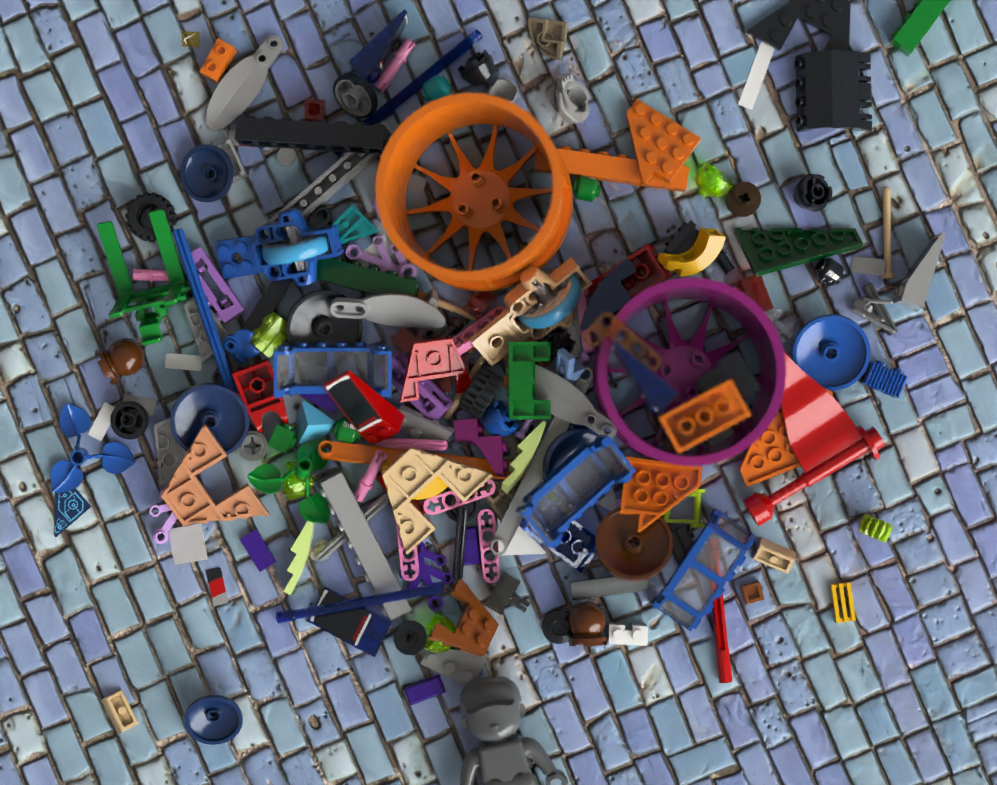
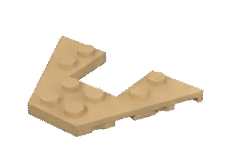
M409 447L382 472V476L406 554L408 555L436 529L410 502L421 490L438 476L465 502L492 477V474L413 447Z

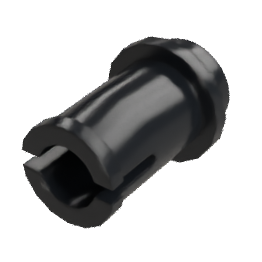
M721 249L714 261H717L724 274H727L735 269V267L727 257V252Z

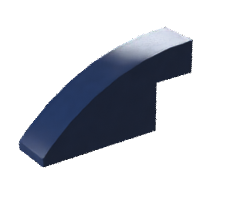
M629 258L616 266L593 293L581 322L580 330L582 332L621 309L631 300L621 283L622 280L636 272Z

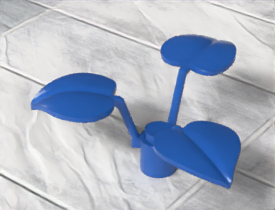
M67 403L63 406L59 418L60 429L68 438L77 435L75 450L70 455L71 462L69 460H61L53 465L51 470L52 492H68L78 487L83 480L84 474L82 470L76 467L85 463L88 459L103 457V468L112 474L124 472L135 464V458L131 450L120 442L107 443L103 448L104 454L89 455L86 449L80 448V433H85L89 430L91 425L90 416L84 409Z

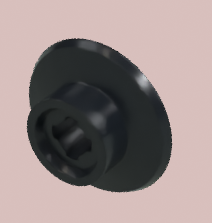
M557 609L549 612L544 617L542 631L550 642L563 644L573 637L574 634L569 629L568 624L569 612ZM557 623L563 624L562 631L555 630Z
M405 621L394 632V644L405 655L418 654L426 645V630L416 621ZM410 634H414V641L412 642L409 641Z

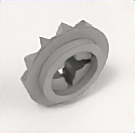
M248 431L243 443L238 447V452L248 461H257L262 459L267 453L268 442L262 433ZM252 437L255 444L261 445L255 448L254 454L251 448L245 447L251 444Z

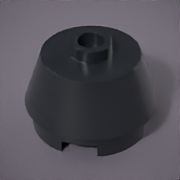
M486 49L482 51V54L478 52L468 58L464 67L460 65L457 68L461 74L460 77L472 86L480 83L481 85L485 84L496 71L492 55H489Z
M807 174L798 182L794 188L793 197L800 208L817 212L824 209L828 202L831 201L832 187L828 186L824 176L820 174Z
M125 401L114 408L110 417V423L116 435L130 440L140 437L146 431L149 417L141 404L134 401Z

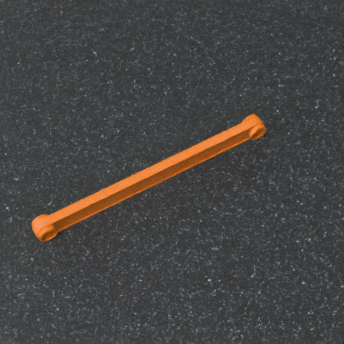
M324 440L318 445V455L324 460L369 465L377 450L383 451L381 456L386 453V459H389L391 462H394L406 451L405 449ZM323 448L331 449L328 453H324L321 450ZM432 453L490 472L492 474L491 478L505 480L511 474L508 470L505 471L506 477H499L485 458ZM526 471L524 472L519 481L523 480Z

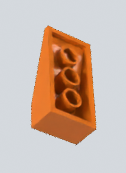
M732 379L668 411L661 415L659 419L679 454L751 414Z

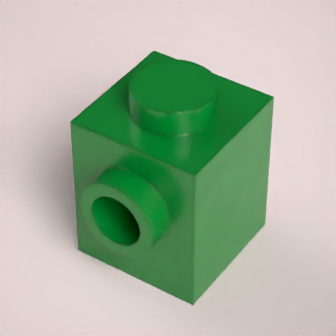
M286 423L282 425L277 424L268 446L287 453L289 448H293L298 437H295L297 432L292 431L294 427Z

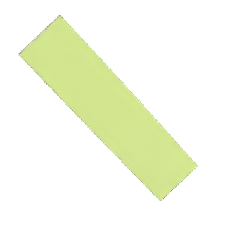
M544 420L517 446L516 453L519 456L510 464L509 472L511 474L502 482L501 489L506 494L520 480L530 465L545 430L546 422Z
M307 521L290 549L296 553V556L287 569L288 572L293 574L284 589V592L289 595L293 593L309 556L315 523Z

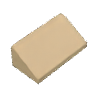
M761 538L752 559L788 574L796 560V552Z
M122 689L101 699L118 734L139 724Z

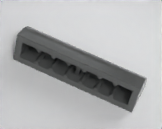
M615 576L570 581L573 601L648 591L649 583L648 579L644 581H626Z

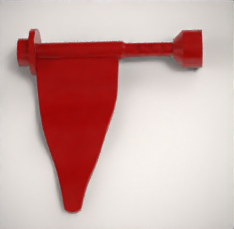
M785 352L786 382L780 405L789 444L804 472L799 478L769 496L755 492L742 500L758 527L772 519L774 506L801 489L814 485L867 452L875 461L880 458L878 450L885 446L883 439L873 426L866 431L860 425L856 427L840 404L820 384L799 368Z

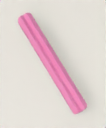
M387 438L374 446L396 449L413 447L419 450L446 451L447 441Z

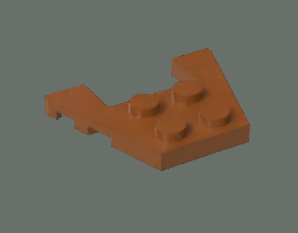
M459 579L456 581L450 595L466 606L454 631L451 632L440 623L434 625L428 639L431 641L437 640L443 642V645H452L460 648L462 651L482 657L485 655L499 624L463 580Z

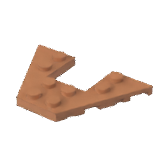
M203 424L162 491L161 497L183 526L194 523L204 524L208 523V521L221 520L222 522L237 518L248 519V517L269 516L268 510L248 483L215 503L198 480L197 474L227 456V453L206 424Z

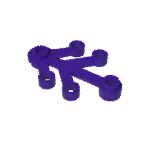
M421 542L417 545L420 548L418 552L419 575L406 588L405 593L410 598L415 597L417 587L421 578H423L430 597L428 606L432 611H439L442 609L444 602L440 596H437L430 575L442 580L444 584H450L453 581V577L449 572L444 573L425 564L423 557L435 561L438 566H443L446 563V557L442 554L437 555L426 550L425 544ZM413 550L408 554V558L413 557ZM443 557L444 563L439 564L437 558ZM415 560L405 563V564L408 563V567H409V568H408L407 571H408L409 577H410V574H411V572H410L411 563H414ZM400 570V571H399V577H400L401 579H404V578L402 577V575H401V570ZM445 575H450L451 580L449 582L444 580ZM409 588H413L415 590L414 595L408 594ZM435 599L439 600V606H434L432 601Z

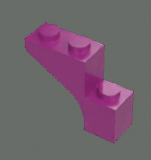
M477 418L454 420L455 440L458 443H471L479 447L494 472L499 477H506L505 471L509 470L508 460H505L504 452H507V441H504L501 435L481 437V435H484L483 424H480Z

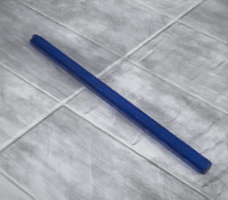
M478 29L473 31L362 123L374 125L381 122L419 91L426 81L434 75L441 73L483 38L481 32ZM334 152V153H335L337 156H339V155H340L341 153H343V152Z

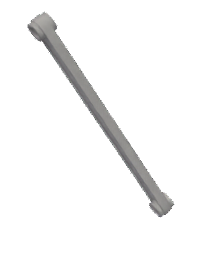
M584 366V371L590 373V378L582 380L579 377L573 384L584 394L593 379V371ZM554 416L491 541L490 550L494 555L500 556L507 551L523 519L516 510L524 504L522 501L524 496L542 481L544 477L543 460L547 448L557 436L567 431L570 422ZM498 541L504 544L503 551L499 553L493 549L494 543Z

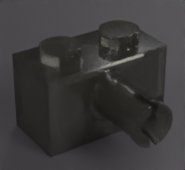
M504 570L484 605L501 615L509 604L525 613L527 608L523 605L528 607L531 602L516 594V589L521 580Z

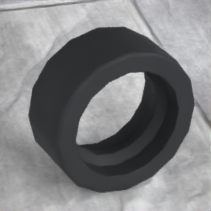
M452 494L447 495L445 498L446 504L451 506L455 496ZM480 499L473 501L474 508L468 514L467 522L476 518L480 512ZM452 509L445 511L450 519L457 522V514Z

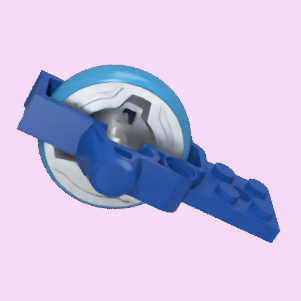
M298 208L279 212L278 221L265 223L257 228L253 235L214 242L224 279L265 273V276L271 281L293 278L297 286H305L317 281L318 260L338 257L344 252L337 224L311 229ZM286 226L287 232H284L282 227ZM264 229L268 231L269 237L264 233ZM234 253L240 254L241 262L235 260ZM293 262H295L296 269L292 267ZM274 267L278 269L279 274L274 271Z

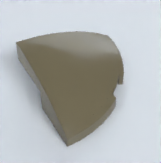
M528 17V28L532 41L537 42L541 48L539 50L544 55L555 60H561L569 22Z
M494 482L496 486L494 493L484 497L500 521H502L519 488L517 484L506 494L501 489L502 482ZM488 484L482 487L479 491L486 490L487 493H489L490 488H492L493 486L492 484Z

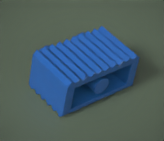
M878 360L870 362L861 384L894 398H899L908 376L903 375L904 371L898 368H893V370L886 368L887 364Z

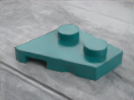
M353 204L332 224L338 225L341 245L379 231Z

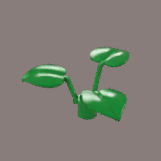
M324 439L312 440L302 445L296 452L297 464L295 468H291L283 477H280V470L272 464L260 465L248 474V479L252 486L265 494L279 492L281 489L280 481H284L292 473H295L298 478H305L307 499H303L299 504L300 515L309 522L320 524L327 523L330 518L327 499L319 493H315L311 497L309 495L310 471L321 470L328 462V460H324L318 455V445ZM323 448L321 450L322 452L327 453L326 448Z

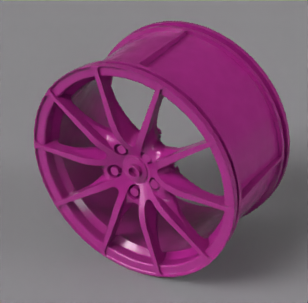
M704 278L673 279L656 284L636 295L618 312L606 328L597 347L593 366V385L597 404L600 411L609 416L617 428L616 436L633 451L646 458L683 466H702L721 462L736 456L756 442L777 414L786 382L784 350L780 337L770 318L759 305L743 292L722 282ZM691 299L709 303L699 330L690 342H684L675 329L668 301ZM662 302L668 327L669 348L663 349L645 339L627 324L642 311ZM716 306L738 321L747 334L732 343L709 352H704L703 344L708 320L713 307ZM625 329L654 358V363L651 366L627 369L633 376L653 380L654 385L643 394L644 398H638L633 404L618 413L610 395L608 372L627 374L624 368H609L608 365L612 352L611 347L614 346L618 336ZM748 337L752 340L760 366V379L755 380L757 383H760L761 389L758 391L755 404L750 412L751 415L744 422H737L736 424L740 427L725 440L707 448L703 447L701 441L697 443L699 450L682 451L678 454L675 450H668L657 446L665 429L662 422L659 425L653 444L635 434L622 420V415L652 400L662 399L664 401L663 414L699 396L693 386L696 384L694 380L714 369L716 363L727 351Z

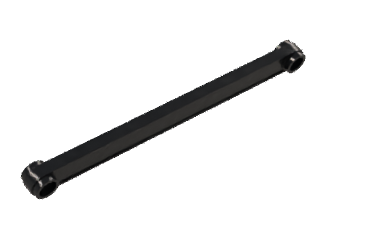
M325 207L318 208L308 222L310 228L328 226L332 219L330 210ZM322 211L328 213V217L324 221L318 219V215ZM295 262L292 263L294 269H296ZM293 278L271 281L242 329L251 331L259 329L263 324L265 316L274 312L293 282ZM227 351L225 355L232 373L241 364L236 362L231 353ZM218 367L216 368L212 376V380L214 383H219L217 381V375L219 374Z

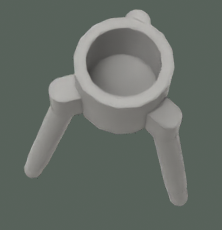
M864 297L863 300L857 299L852 310L854 314L869 320L893 334L896 332L894 329L881 323L884 322V318L871 313L873 307L870 303L892 304V300Z

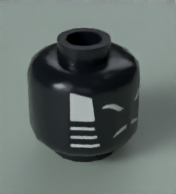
M823 258L815 266L816 277L827 286L839 284L844 278L843 266L832 258Z

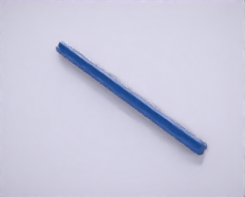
M176 229L172 233L223 385L238 393L183 229Z

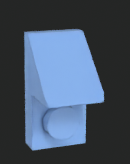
M565 348L557 350L555 373L574 384L584 372L585 367Z

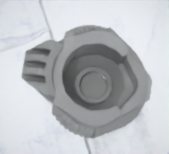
M563 72L554 81L551 104L555 111L569 124L583 122L589 116L588 100L590 96L588 90L581 83L574 80L572 74Z

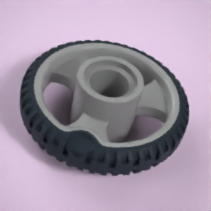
M344 73L335 80L333 85L334 97L345 112L353 117L367 118L376 111L378 106L377 94L366 79L354 73ZM345 81H349L352 84L347 91L342 90V83Z

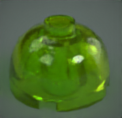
M705 162L701 164L695 176L696 185L699 187L698 192L705 198H708V196L712 198L725 196L734 186V183L729 177L725 180L722 171Z
M286 462L284 468H288L287 473L291 468H295L297 462ZM292 473L282 482L283 494L287 495L284 499L296 500L306 496L305 478H298L295 473ZM309 473L310 490V487L313 488L314 486V476H311V474Z
M436 614L429 622L426 629L430 630L424 649L437 654L444 653L451 647H454L452 645H443V642L437 640L431 641L428 639L434 625L440 623L451 632L454 631L455 623L450 618L441 614Z

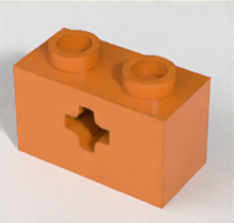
M218 38L199 72L202 76L219 84L238 51L235 47Z

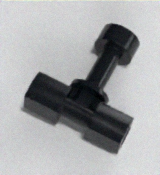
M453 316L447 321L449 326L440 335L432 328H427L422 333V337L424 340L449 337L453 332L458 333L464 325L459 318Z

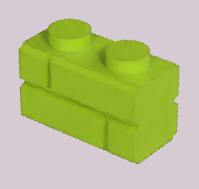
M274 312L268 314L263 319V324L260 328L253 331L254 335L250 342L263 355L270 358L274 354L273 348H277L278 345H281L286 340V321Z

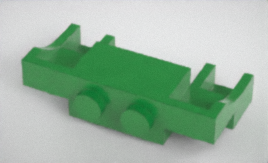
M509 342V365L506 366V376L509 377V385L506 386V395L509 396V420L551 419V400H536V361H551V342Z

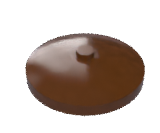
M620 507L612 510L599 524L595 536V550L600 563L613 576L626 581H644L656 576L667 565L672 554L673 538L668 524L660 517L641 532H637L639 516L619 514Z

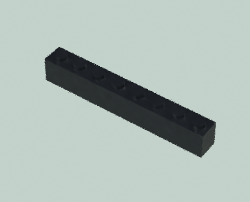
M251 115L238 117L235 140L242 146L382 155L390 139V132L387 127L379 123L374 125H366L362 122L348 124L344 121L329 123L326 120L311 122L308 119L295 121L290 118H282L279 120L268 116L256 118Z

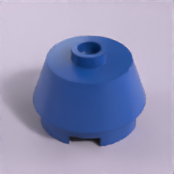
M502 400L490 403L482 416V423L487 432L492 436L501 435L505 437L514 434L515 430L519 428V425L516 424L519 419L509 420V408L507 409L502 405Z

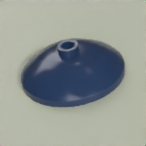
M208 144L196 146L186 154L180 168L181 183L188 195L197 201L214 202L221 199L229 191L233 182L234 171L232 162L225 151L217 146Z
M208 695L195 700L187 708L184 716V725L188 734L196 741L210 745L230 741L239 733L243 724V715L240 707L233 700L220 695Z

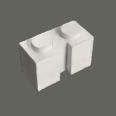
M608 623L607 642L608 644L647 646L648 626L647 624H631V628H625L624 623Z

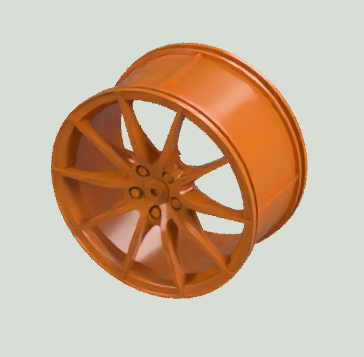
M482 93L454 94L434 100L419 108L401 123L389 139L382 153L376 175L375 190L378 213L382 225L395 247L409 261L439 281L463 290L496 291L521 283L520 275L526 268L535 266L541 270L553 258L562 245L571 221L573 209L572 185L567 167L560 153L553 145L544 128L534 117L516 104L493 95ZM491 124L493 125L490 144L480 167L474 169L461 151L451 131L469 125ZM499 126L518 132L534 144V147L519 161L501 171L494 169V156ZM445 134H448L459 160L460 175L457 178L440 176L416 164L427 148ZM540 150L552 170L553 187L544 189L509 187V182L517 172ZM414 168L433 178L451 193L448 198L429 206L412 210L406 209L407 187ZM552 194L549 212L541 228L525 220L513 208V204L518 200ZM441 211L450 212L452 219L445 233L425 252L412 232L408 216ZM502 221H509L529 228L538 234L525 249L512 257L501 223ZM463 227H467L469 235L467 271L450 270L431 258L454 234ZM488 232L500 244L508 261L488 269L473 271L480 238L483 233Z

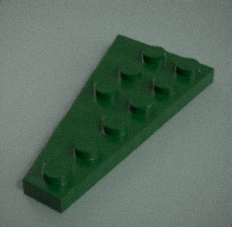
M734 228V234L755 277L859 249L863 245L855 228H832L831 230H820L819 228H812V230H802V228H771V230L752 228L751 230H741V228Z

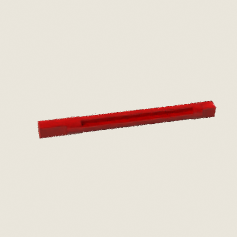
M708 538L705 543L707 567L721 577L718 539ZM709 579L711 595L717 583ZM722 594L719 599L716 598L712 603L714 605L712 615L719 683L732 682V672Z

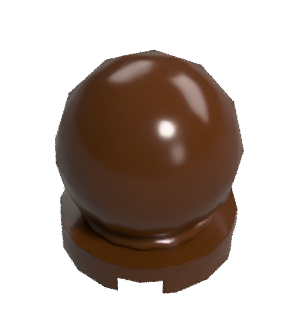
M122 338L113 342L108 351L104 348L95 351V355H99L101 358L98 364L105 377H111L112 379L110 381L111 385L120 382V375L130 376L136 374L141 370L145 361L143 348L132 339Z
M586 601L576 605L570 612L568 619L569 629L574 634L573 637L569 638V646L607 645V637L601 634L606 626V617L603 610L593 602Z

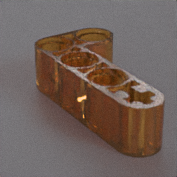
M611 313L601 314L584 334V342L590 347L599 345L608 336L647 371H655L661 366V357ZM603 317L611 319L612 325L605 328L601 325ZM619 330L625 331L627 334L626 340H618L616 332ZM590 332L597 333L599 338L596 343L589 342L587 336ZM632 344H640L642 352L634 354L631 350ZM646 350L649 352L646 355L648 358L652 359L654 357L656 359V367L654 365L649 367L647 365L649 361L645 357L643 360L639 359L645 354Z

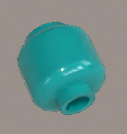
M434 75L423 84L424 92H422V95L428 102L449 96L451 85L444 76Z

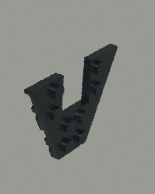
M792 0L746 32L750 36L780 51L797 19H800L831 36L824 50L849 51L850 1Z

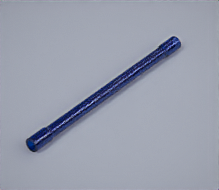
M436 582L410 589L297 610L276 612V621L280 624L301 618L420 596L444 593L443 582Z

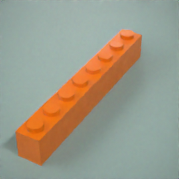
M560 146V149L556 148L567 167L569 176L579 177L583 175L600 181L643 186L636 159H629L628 155L617 154V157L609 156L608 152L602 151L594 154L590 153L588 149L572 151V148L567 146ZM539 150L536 153L534 171L552 174L549 163ZM684 163L670 184L653 174L643 187L685 192L689 167H686Z

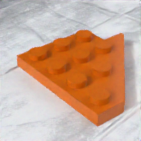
M636 99L627 111L626 119L641 183L645 186L654 174L670 184L697 147L701 138L644 102Z
M779 409L766 431L756 442L748 447L739 467L746 487L801 466L789 444L782 411L779 412Z
M626 456V459L636 472L632 474L633 477L630 481L622 485L619 514L639 516L637 532H641L701 486L702 467L675 465L663 461Z

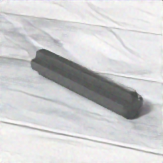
M873 283L863 286L867 298L881 299ZM871 303L877 316L884 318V322L881 323L897 332L898 330L884 304ZM885 330L887 335H893V333Z

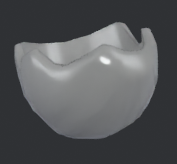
M497 79L489 87L487 94L514 103L518 95V87L508 80Z

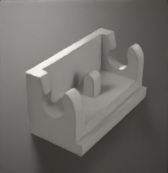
M228 139L224 144L216 145L225 151L232 162L234 171L232 184L248 177L233 142Z

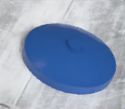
M822 315L810 320L799 330L793 342L792 358L799 368L823 388L836 391L851 386L864 374L870 360V344L865 332L855 321L842 315Z

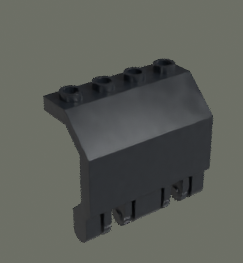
M824 50L805 52L795 56L797 132L821 128L853 129L854 131L872 130V121H862L871 120L872 115L861 114V108L867 109L872 107V102H866L872 100L871 83H867L871 82V77L860 76V70L867 71L871 69V64H867L871 63L870 53Z

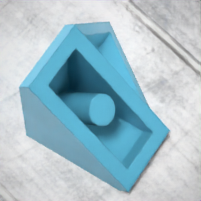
M303 400L297 411V446L328 435L335 424L334 420L305 400Z

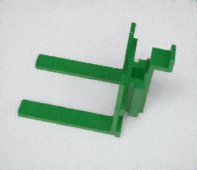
M164 209L150 211L149 217L170 284L137 292L133 289L113 222L106 221L97 224L119 294V298L111 309L109 317L114 318L122 316L126 312L137 310L134 315L136 321L141 322L138 328L142 337V345L161 341L162 334L159 325L163 317L167 315L172 304L185 300L187 297L186 293H182L191 289L190 284L187 285ZM142 301L140 304L128 306L131 303Z

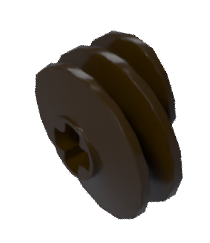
M750 182L735 184L727 192L725 198L726 206L733 215L748 217L760 206V191ZM743 195L746 196L745 200H748V202L746 201L744 204H742L740 202L741 199H739Z

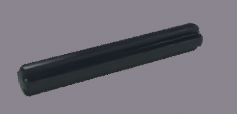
M463 505L458 506L453 579L463 578L468 507Z

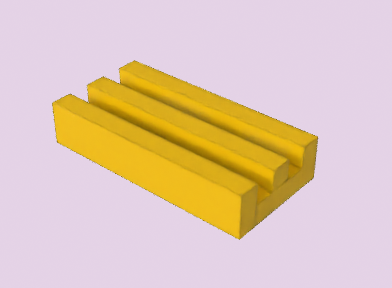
M851 583L830 584L835 623L856 621ZM843 587H846L850 617H847ZM836 588H839L843 618H840Z

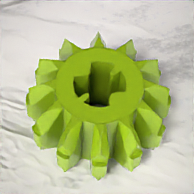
M864 514L859 522L858 530L876 540L886 542L892 533L893 527L891 524L874 516Z

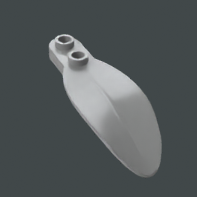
M271 35L267 37L253 55L237 63L222 78L207 108L206 123L209 129L217 131L225 128L238 118L254 101L265 83L268 68L283 51V41L279 36ZM276 42L277 46L271 47L270 44ZM263 56L266 58V60L264 62H260L258 60L259 57Z
M386 293L362 299L339 297L333 299L330 304V312L337 318H364L383 325L415 328H442L445 325L443 314L435 306L418 297L407 294Z
M536 364V400H551L552 415L573 424L585 425L599 435H608L610 438L616 435L617 428L609 416L594 408L590 399L580 389L560 375ZM592 416L595 420L590 421L588 417ZM609 427L611 431L606 432L604 428Z

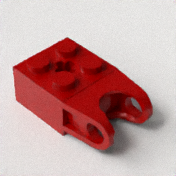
M269 358L232 371L240 396L245 402L249 416L259 433L264 432L261 418L268 411L276 412L284 423H289L284 399L274 398L273 396L274 371ZM254 380L262 381L260 388L252 385Z

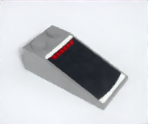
M941 232L931 239L899 287L895 288L893 292L894 304L914 310L924 307L946 233Z

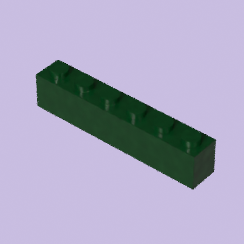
M341 257L320 259L317 262V280L372 295L396 293L418 296L421 283L416 281V277L405 275V278L399 277L397 272L387 270V273L380 272V268L371 265L368 268L361 267L362 263L352 260L350 263L343 262Z

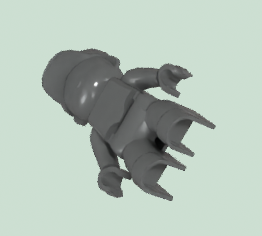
M488 676L477 679L466 685L460 694V710L462 715H465L461 718V723L465 729L470 730L474 737L481 740L478 747L468 752L463 760L460 785H474L479 769H481L483 785H538L528 758L536 763L544 775H547L545 778L546 785H550L553 779H560L562 781L561 785H568L566 775L561 770L556 769L539 742L533 738L514 734L520 726L521 718L525 715V705L519 703L521 702L520 691L517 685L508 677Z

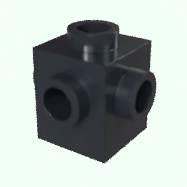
M554 329L551 331L546 342H551V355L557 358V350L565 348L571 353L576 341L570 338V333L562 329L560 332Z

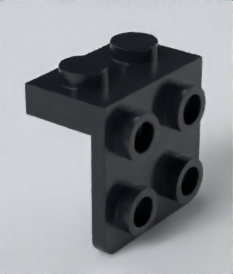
M691 220L688 224L684 221L677 229L680 233L675 238L671 236L664 244L666 246L664 252L667 254H681L689 250L694 245L699 233L695 228L696 224Z

